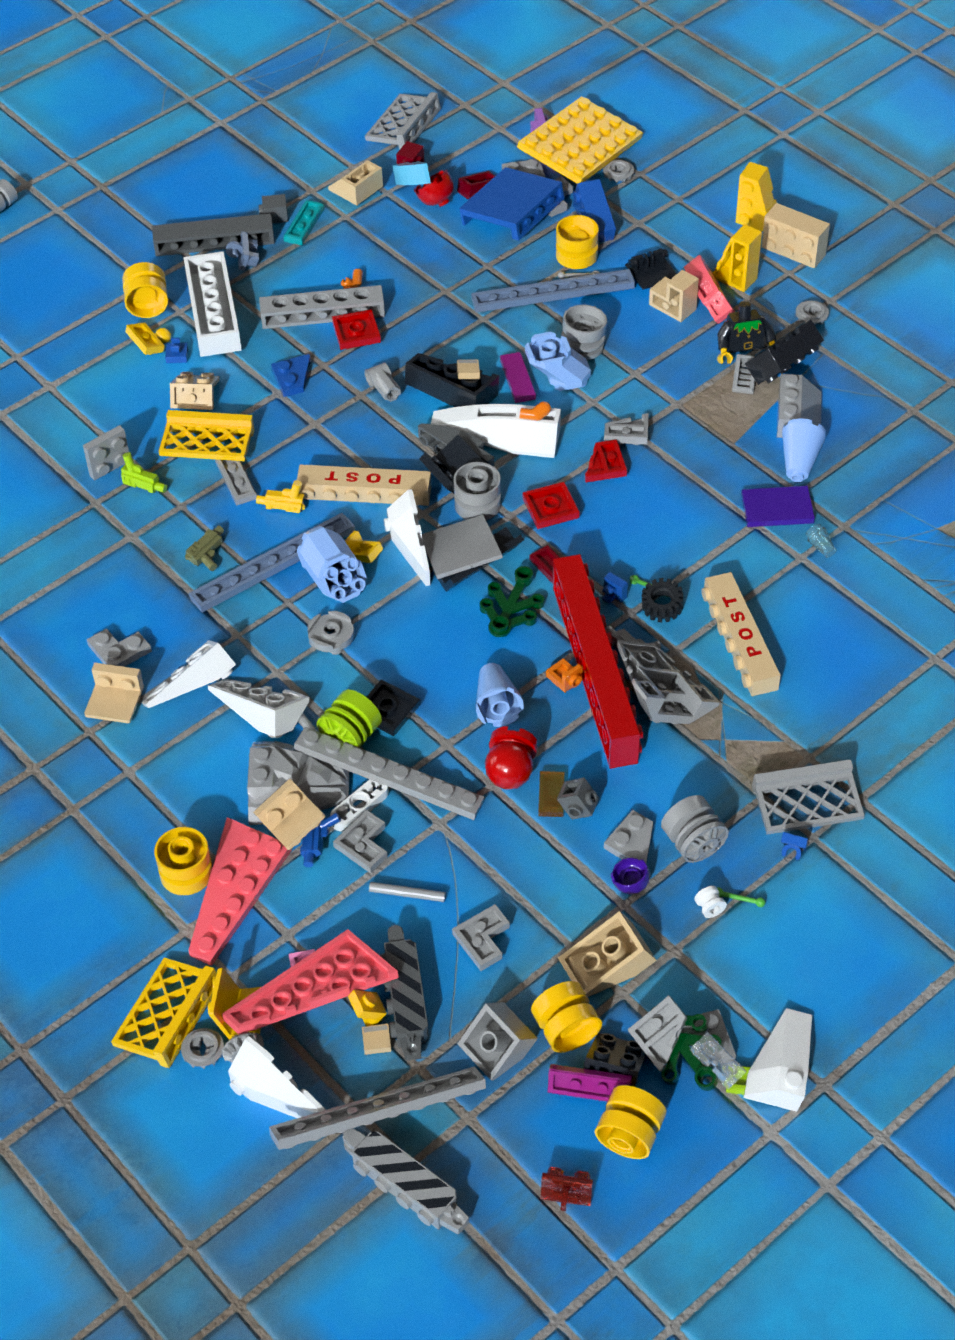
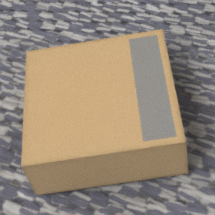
M457 360L458 379H480L479 361Z
M388 1024L362 1027L365 1055L391 1052Z

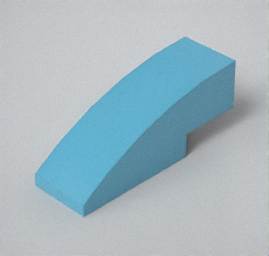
M418 161L392 165L396 185L431 183L427 163Z

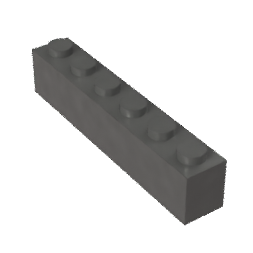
M271 213L153 225L152 233L155 255L165 256L226 249V245L232 241L241 242L242 231L248 233V239L257 240L258 246L274 244Z

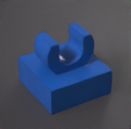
M180 337L171 338L172 343H166V363H187V342H180Z
M609 572L604 577L602 592L605 595L602 597V600L610 604L616 599L622 603L627 598L628 582Z
M783 832L781 843L785 844L782 849V856L786 857L789 849H795V860L799 861L802 855L800 849L807 850L808 838Z

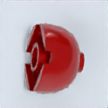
M446 169L430 176L431 183L424 184V186L419 184L414 189L415 194L422 203L429 206L438 204L441 207L449 202L448 197L452 194L454 185Z

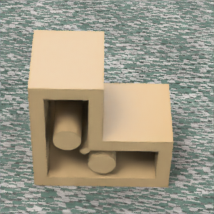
M681 270L672 279L664 277L650 289L649 305L679 322L684 321L696 310L699 278L684 270Z

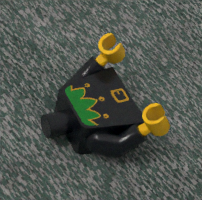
M750 302L739 303V312L729 313L727 321L723 323L718 331V349L721 351V354L718 355L717 361L723 364V356L725 355L727 357V364H730L733 360L730 353L767 348V344L771 346L777 341L772 325L757 310H751Z

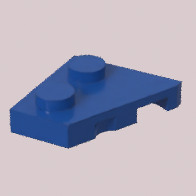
M309 354L271 364V370L283 397L304 392L305 380L308 376V366L311 363Z

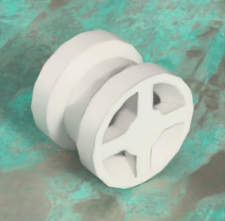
M708 886L700 890L694 899L697 905L702 907V913L705 918H713L719 915L727 906L725 900L719 897V891L716 886Z

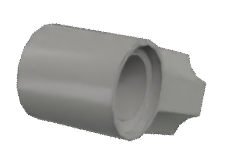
M381 363L365 370L367 383L370 387H375L385 400L392 402L401 394V388L392 378L391 371L386 363Z

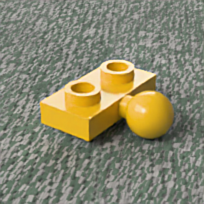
M145 322L126 326L125 332L145 355L162 353L165 346L163 343L171 340V333L166 328H159L153 333Z

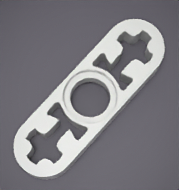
M369 779L331 811L330 816L338 813L340 818H342L341 822L332 827L337 831H344L365 810L372 811L388 797V786ZM357 800H363L366 802V805L357 808L353 806V803Z

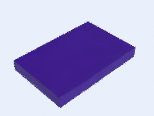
M808 486L742 489L741 491L747 527L814 523L815 517Z

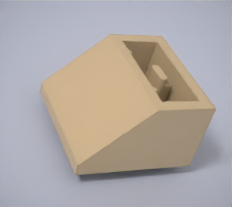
M366 160L328 186V190L357 206L383 187L382 168Z

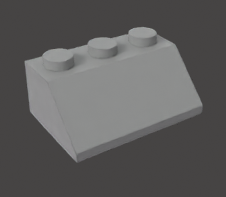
M780 375L777 417L778 438H782L783 426L788 425V421L792 419H809L816 426H818V423L821 424L822 392L803 375Z

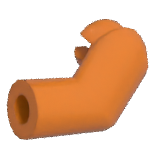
M355 269L352 279L346 277V281L342 279L341 286L343 289L361 286L363 271Z
M543 401L532 409L521 408L520 418L540 421L550 413L551 406L548 402Z

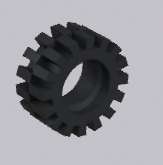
M659 578V582L654 579L652 580V585L648 582L646 589L643 588L642 609L645 611V615L647 617L650 615V619L653 621L655 618H658V622L661 623L662 619H665L666 622H670V617L673 620L676 619L677 614L680 615L683 609L681 586L678 587L676 581L671 584V579L667 578L666 582H664L663 578ZM658 596H668L671 598V602L660 605L655 603L654 599Z

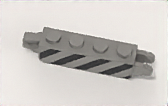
M352 1128L343 1133L344 1148L352 1155L355 1170L364 1177L368 1175L372 1178L375 1185L384 1193L390 1192L394 1195L397 1202L403 1208H411L415 1211L418 1218L425 1225H433L438 1230L444 1226L458 1235L468 1225L469 1217L456 1205L455 1189L380 1132H370L365 1136Z

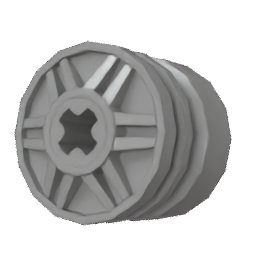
M576 305L570 307L563 316L561 336L566 337L569 346L586 358V360L597 358L604 348V335L607 325L606 315L595 306Z
M700 795L689 796L680 800L668 810L661 821V827L675 843V847L686 862L690 863L702 861L713 855L724 845L729 834L726 826L717 815H714V810L705 798Z

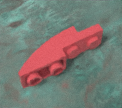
M698 255L684 266L686 272L699 278L697 295L707 307L715 322L720 324L727 318L729 313L735 312L701 255Z

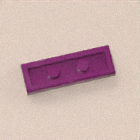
M521 353L500 355V362L515 403L536 400V394Z
M551 1064L549 1067L548 1093L608 1102L615 1087L621 1085L631 1086L632 1076Z

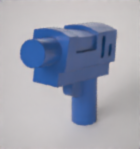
M338 813L323 819L316 828L303 837L300 853L304 857L303 865L305 867H312L314 858L322 855L323 838L328 835L329 827L341 822Z

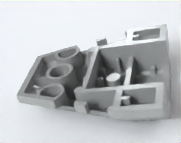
M278 741L253 742L249 753L247 785L249 825H264L253 812L289 779L320 810L338 806L349 797L350 771L294 750V745Z

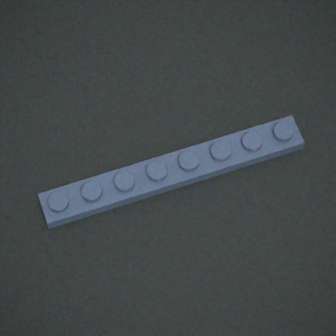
M630 269L475 292L471 293V300L476 313L633 289L635 282Z
M343 513L312 528L322 526L339 533L342 538L355 531V526ZM304 533L189 593L191 601L203 613L299 562L297 548L302 544Z

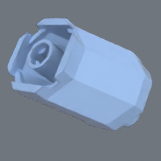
M545 332L533 335L531 342L525 345V353L529 363L547 375L549 383L554 385L556 390L564 391L586 386L587 380L591 376V369L586 358L569 346L566 337L561 336L560 339L556 337V333Z
M322 526L305 532L302 537V544L297 548V553L302 567L308 571L321 592L343 603L359 596L360 592L365 588L367 577L362 562L355 557L341 535Z

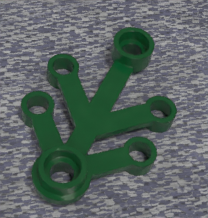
M521 566L515 570L516 584L508 600L498 582H491L488 585V595L494 597L502 609L501 615H498L493 608V601L488 598L482 599L479 603L480 611L487 614L490 619L488 630L491 635L505 637L511 632L513 627L521 624L527 626L536 624L537 614L532 610H527L523 615L510 619L512 614L530 607L534 609L544 607V596L541 594H534L531 598L518 602L524 588L533 581V571L531 568Z
M702 1014L686 1015L688 1018L684 1026H692L693 1030L699 1033L707 1029L708 1022ZM703 1020L702 1026H695L696 1021ZM681 1033L665 1069L661 1072L664 1082L673 1085L679 1080L677 1064L679 1054L681 1053L694 1070L695 1082L698 1087L704 1091L714 1089L718 1084L716 1072L711 1067L704 1066L690 1046L708 1048L712 1053H718L723 1048L721 1038L715 1034L702 1036ZM712 1041H719L716 1047H710ZM667 1073H675L673 1078L666 1079ZM706 1077L712 1078L709 1084H704L703 1080Z

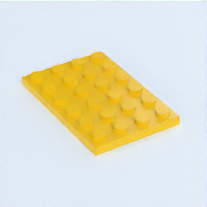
M581 96L518 142L517 148L575 183H581L588 180L642 138L643 132L621 120L620 117L609 113L603 107H599L589 99Z

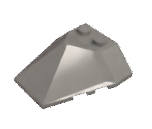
M618 640L616 645L639 703L651 721L655 723L691 724L719 706L720 702L705 685L695 684L690 679L691 674L686 670L682 673L674 666L676 661L655 644Z

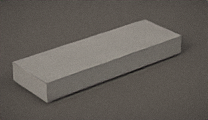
M215 459L236 506L256 500V492L241 462Z

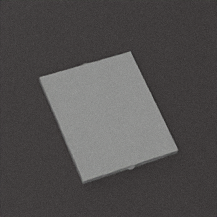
M484 515L422 534L423 545L437 579L503 558Z

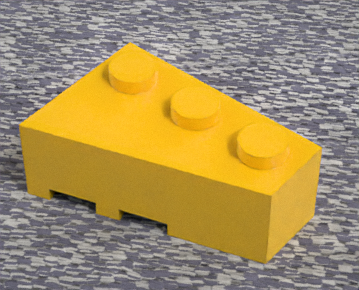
M749 162L740 174L735 223L746 224L763 231L765 215L777 203L776 199L773 198V185L768 167Z
M744 224L731 237L723 252V256L712 273L716 280L742 292H745L757 280L762 231Z

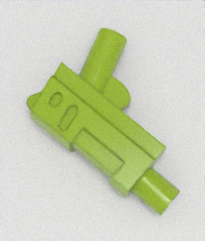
M130 452L123 454L125 465L121 468L123 484L135 488L139 487L148 490L150 493H155L156 491L166 492L167 485L159 482L157 474L145 471L141 466L134 464Z

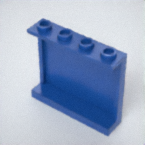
M505 167L459 208L462 225H466L475 218L511 228L512 239L519 241L565 199L562 182Z

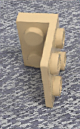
M181 372L170 383V408L213 410L214 386L220 381V376H214V373L210 372L201 373V375H193V372Z
M94 663L92 674L95 687L84 712L85 717L131 723L144 688L140 669Z
M291 779L286 781L253 812L287 850H291L294 846L298 845L302 838L312 829L316 828L325 818L322 811Z

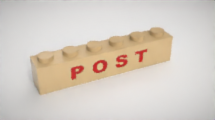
M300 465L297 480L302 482L299 494H305L304 499L393 504L407 490L412 489L416 505L429 506L432 487L430 471Z
M729 572L705 578L704 588L701 590L703 600L705 602L708 601L711 617L716 619L718 632L725 638L726 649L728 653L733 655L735 669L740 670L744 688H748L751 696L779 690L781 675L732 573Z

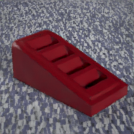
M490 171L460 177L458 179L457 192L466 199H470L493 179L495 175Z

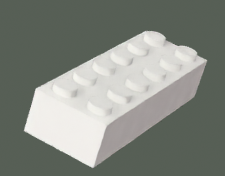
M224 251L183 257L200 357L242 351Z

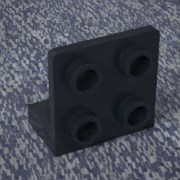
M456 435L436 456L430 457L424 453L419 458L440 483L453 494L454 475L461 466L471 462L485 463L459 435Z
M598 1033L586 1055L584 1069L632 1076L631 1086L637 1088L639 1073L647 1055L634 1040L627 1041L616 1038L609 1033Z

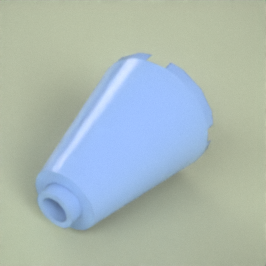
M792 419L788 421V425H784L782 428L785 468L788 478L794 482H801L807 479L826 438V430L819 423L818 426L812 424V420Z
M486 664L479 672L476 698L477 716L483 723H492L495 727L509 725L519 718L518 714L521 709L523 711L522 696L499 664Z

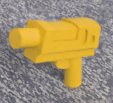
M295 480L291 489H283L282 491L267 490L266 496L257 495L256 504L266 505V509L272 510L273 508L286 510V512L300 513L301 510L306 508L303 503L305 494H299L302 482Z

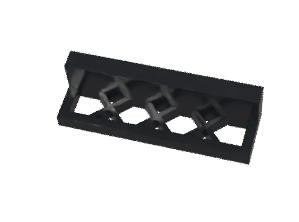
M507 527L493 534L502 556L515 549L524 541L521 534L514 538ZM494 561L440 578L438 581L447 592Z

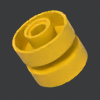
M571 215L558 222L556 226V259L564 267L584 269L596 262L598 258L599 228L593 219L583 215Z
M140 262L128 267L122 277L126 309L132 315L140 318H151L161 314L168 304L166 279L163 270L149 262Z
M178 827L165 832L156 842L154 849L163 886L169 892L177 895H191L201 891L207 886L212 871V862L205 836L198 830L190 827Z
M566 981L550 987L536 998L531 1007V1012L539 1027L544 1030V1036L553 1051L558 1053H565L580 1048L591 1041L602 1027L600 1017L594 1007L589 1004V999L582 986L576 981Z
M627 1085L617 1086L613 1089L606 1104V1111L601 1115L595 1129V1135L601 1144L616 1154L631 1159H644L650 1154L656 1140V1133L659 1132L665 1119L666 1108L659 1099L642 1089Z

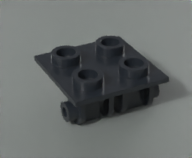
M662 248L653 251V253L649 251L647 254L643 253L633 256L625 264L642 290L653 287L664 277L672 279L676 275V272L665 259V257H668L667 250Z

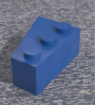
M600 179L577 183L576 191L573 192V207L577 215L590 217L597 223L599 228L598 243L614 240L616 227Z

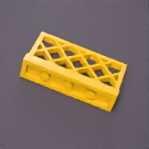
M178 410L167 411V423L159 448V456L245 461L250 438L254 435L252 415ZM170 432H180V433H178V434H176V435H173V434L170 433ZM191 433H201V434L198 435V436H196V437H194ZM213 434H218V435H221V436L218 437V438H215V437L213 436ZM187 436L190 440L182 444L179 440ZM234 436H243V437H241L240 439L237 440ZM208 437L211 441L203 445L200 441ZM227 439H230L232 441V443H230L227 446H224L221 443ZM172 443L177 445L174 449H166ZM194 444L199 447L196 450L187 449ZM216 445L220 448L216 452L209 451L210 448ZM239 447L241 453H231L230 450Z
M163 958L112 1039V1045L157 1060L160 1066L170 1068L181 1050L184 1038L192 1032L212 998L213 980L217 974L215 969L206 965L201 969ZM168 967L177 970L178 974L163 979V974ZM193 975L198 976L195 983L185 986L183 979ZM180 981L182 988L170 993L167 992L166 986ZM163 988L165 995L150 1000V995L153 991ZM185 995L182 1004L172 1007L170 1000ZM167 1002L169 1009L157 1014L154 1013L153 1007ZM149 1009L151 1016L137 1022L136 1017L138 1014ZM172 1016L170 1024L159 1029L157 1021ZM154 1023L156 1030L141 1036L140 1028ZM136 1030L138 1038L128 1042L123 1041L127 1033ZM158 1037L159 1042L154 1050L145 1048V1042Z

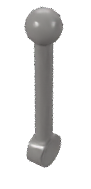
M561 271L558 273V278L564 279L565 277H580L586 275L600 274V272L593 271L592 273H564Z

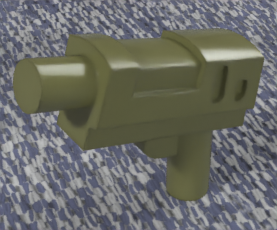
M219 525L213 531L208 529L205 535L186 550L185 559L196 566L203 562L210 571H214L217 568V564L212 558L215 556V550L223 543L220 535L224 532V529Z

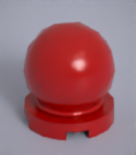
M508 726L497 728L492 732L489 741L490 750L485 759L486 775L495 786L505 790L517 789L525 784L532 774L533 758H535L538 749L537 738L520 728L519 732L508 730Z

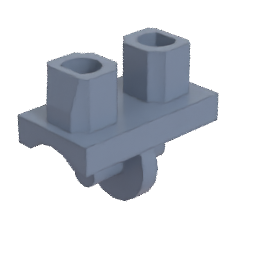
M242 231L241 242L232 241L226 245V253L229 257H238L239 270L245 271L246 265L257 266L259 260V253H256L258 242L257 240L248 239V233Z

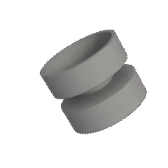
M471 462L461 466L454 475L455 510L459 516L467 520L484 515L487 521L498 514L501 508V479L498 470L487 463Z

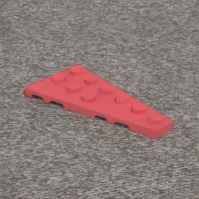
M228 817L226 818L188 950L191 957L210 966L214 964L292 850H287L276 838Z
M347 929L222 1013L223 1020L238 1034L248 1033L347 997L353 990L364 991L399 978L398 971Z

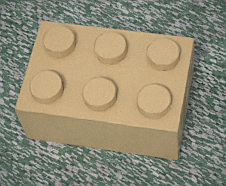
M776 203L764 218L762 248L815 269L826 256L830 223Z

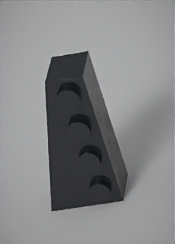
M810 319L744 364L758 385L764 381L768 384L778 378L777 374L779 372L783 374L791 369L792 363L796 365L804 360L806 353L809 356L819 349L817 345L822 343L824 339Z
M417 353L406 362L405 384L453 407L489 404L498 396L500 375L492 373L491 376L482 374V370H480V379H458L457 363L444 364L442 359Z

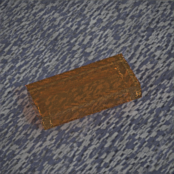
M540 771L538 816L563 817V808L558 802L557 797L564 783V772Z

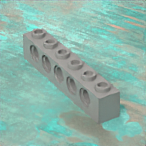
M381 285L259 297L263 329L332 322V316L371 309L374 318L385 317Z

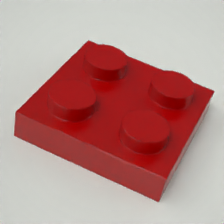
M372 309L332 316V324L340 350L381 343L380 333Z
M565 482L522 492V499L537 529L579 518V510Z

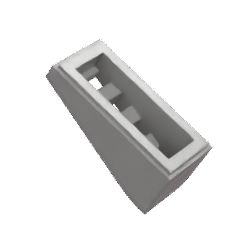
M737 354L732 392L753 394L755 379L752 375L739 374V372L751 374L748 369L739 367H746L744 363L755 356ZM738 378L750 380V382L738 380ZM737 384L748 385L750 387L737 386Z

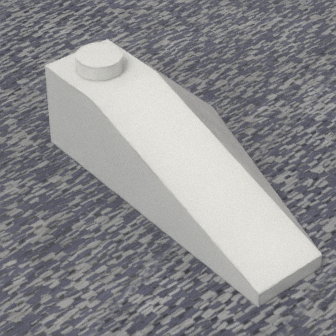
M411 489L407 490L387 508V518L384 519V526L386 532L390 531L393 543L425 586H430V570L425 546L423 545L421 526L418 524L417 507Z
M208 640L185 660L188 663L186 667L182 666L176 669L171 674V681L169 683L165 681L160 684L142 704L150 708L220 678L225 679L233 672L232 667L236 664L219 643Z
M229 679L208 685L210 692L255 729L268 734L271 738H279L283 734L292 731L309 703L308 696L286 689L283 690V693L272 692V687L269 686L251 688V683Z
M788 1008L785 1009L747 1074L743 1098L797 1112L806 1091L812 1025L811 1014Z
M250 1036L244 1040L228 1071L231 1081L230 1087L236 1094L240 1096L243 1094L251 1101L295 1118L326 1110L307 1090H298L297 1084L292 1079L293 1076L287 1070L281 1073L272 1062L275 1058Z

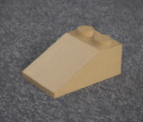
M620 911L558 957L570 979L580 983L587 997L637 976L657 961L634 924Z

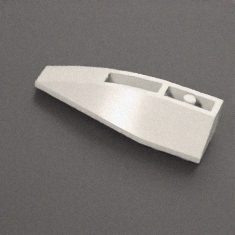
M518 404L460 406L434 411L431 424L460 430L484 442L485 446L508 453L554 458L561 428V409L551 408L547 416L540 421L520 418L521 408L532 409L535 406Z

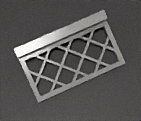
M430 92L427 97L399 94L365 135L366 141L399 145V149L402 148L406 141L414 143L441 109L438 93Z
M851 759L754 774L752 789L758 800L766 834L864 819V812L852 774L853 765ZM848 781L850 789L846 794L834 787L837 782ZM814 785H820L827 789L822 798L810 791ZM789 789H797L803 793L798 802L786 795ZM771 792L779 798L772 805L764 800V793ZM830 792L842 798L837 807L825 800ZM806 795L818 802L813 811L801 804ZM782 799L794 806L789 815L776 808ZM847 801L855 806L856 813L847 814L840 808ZM821 805L833 811L830 817L823 818L816 813ZM797 808L809 815L806 821L799 822L792 817ZM773 812L785 819L782 825L771 826L769 817Z

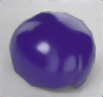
M625 858L615 864L611 878L613 884L620 892L628 895L638 894L648 885L650 871L644 860Z

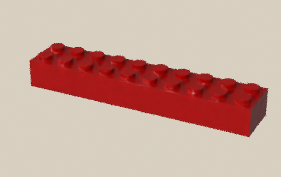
M580 554L553 559V591L576 664H580L583 667L582 683L609 768L638 764L639 753H642L640 739L643 738L642 727L640 724H636L635 706H630L629 688L623 685V670L617 667V652L611 649V634L605 630L604 614L600 615V601L598 597H594L595 588L593 580L588 579V565L583 563Z

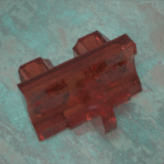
M550 1167L547 1173H542L540 1199L561 1202L560 1211H567L568 1203L585 1206L591 1205L593 1180L590 1179L589 1172L577 1171L574 1177L563 1176L564 1171L561 1168Z

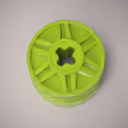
M347 689L342 691L332 703V707L327 708L325 713L320 716L317 721V729L320 733L360 748L366 742L367 737L371 736L378 728L382 719L378 708L371 700L357 691Z

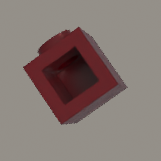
M406 141L396 154L397 164L425 162L424 146Z

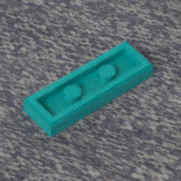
M306 200L283 236L284 242L303 245L323 213L324 204Z

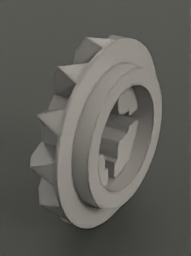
M613 160L603 167L604 177L608 178L609 181L614 180L616 183L618 181L625 182L626 179L630 180L632 175H634V167L627 161Z
M804 301L796 307L795 316L798 317L799 322H807L811 319L814 325L816 323L822 325L828 319L829 310L821 302Z
M196 1029L184 1038L181 1044V1053L184 1061L188 1062L193 1068L198 1066L205 1069L210 1064L215 1065L216 1061L222 1058L221 1050L224 1047V1042L219 1033L212 1029ZM202 1041H204V1045L207 1048L204 1056L199 1051Z
M248 1032L231 1038L221 1050L224 1060L233 1063L244 1040L248 1036L263 1047L262 1036L258 1033Z

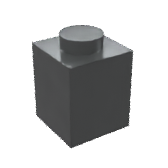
M285 194L262 196V204H259V214L271 213L272 223L288 222Z

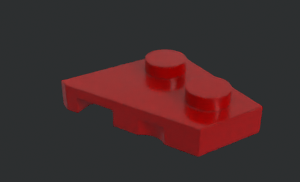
M617 439L595 443L593 455L590 458L589 467L585 473V482L627 476V468Z

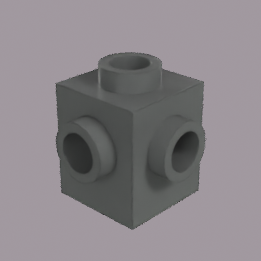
M585 778L565 781L557 800L573 820L592 816L599 797Z

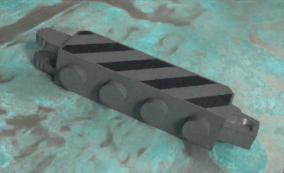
M394 924V926L391 925L388 929L389 942L384 943L385 953L380 954L385 961L398 971L399 977L384 983L385 992L390 991L391 998L386 999L388 1015L393 1014L394 1021L389 1022L391 1038L397 1037V1045L402 1048L405 1061L421 1059L422 1044H425L429 1039L417 948L415 942L410 939H404L402 928Z

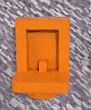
M564 658L546 670V677L564 693L571 688L577 687L582 681L583 667L580 664L573 667Z

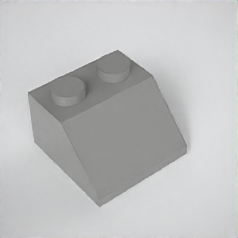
M504 1002L486 1003L457 1044L485 1075L493 1081L521 1061L538 1038Z

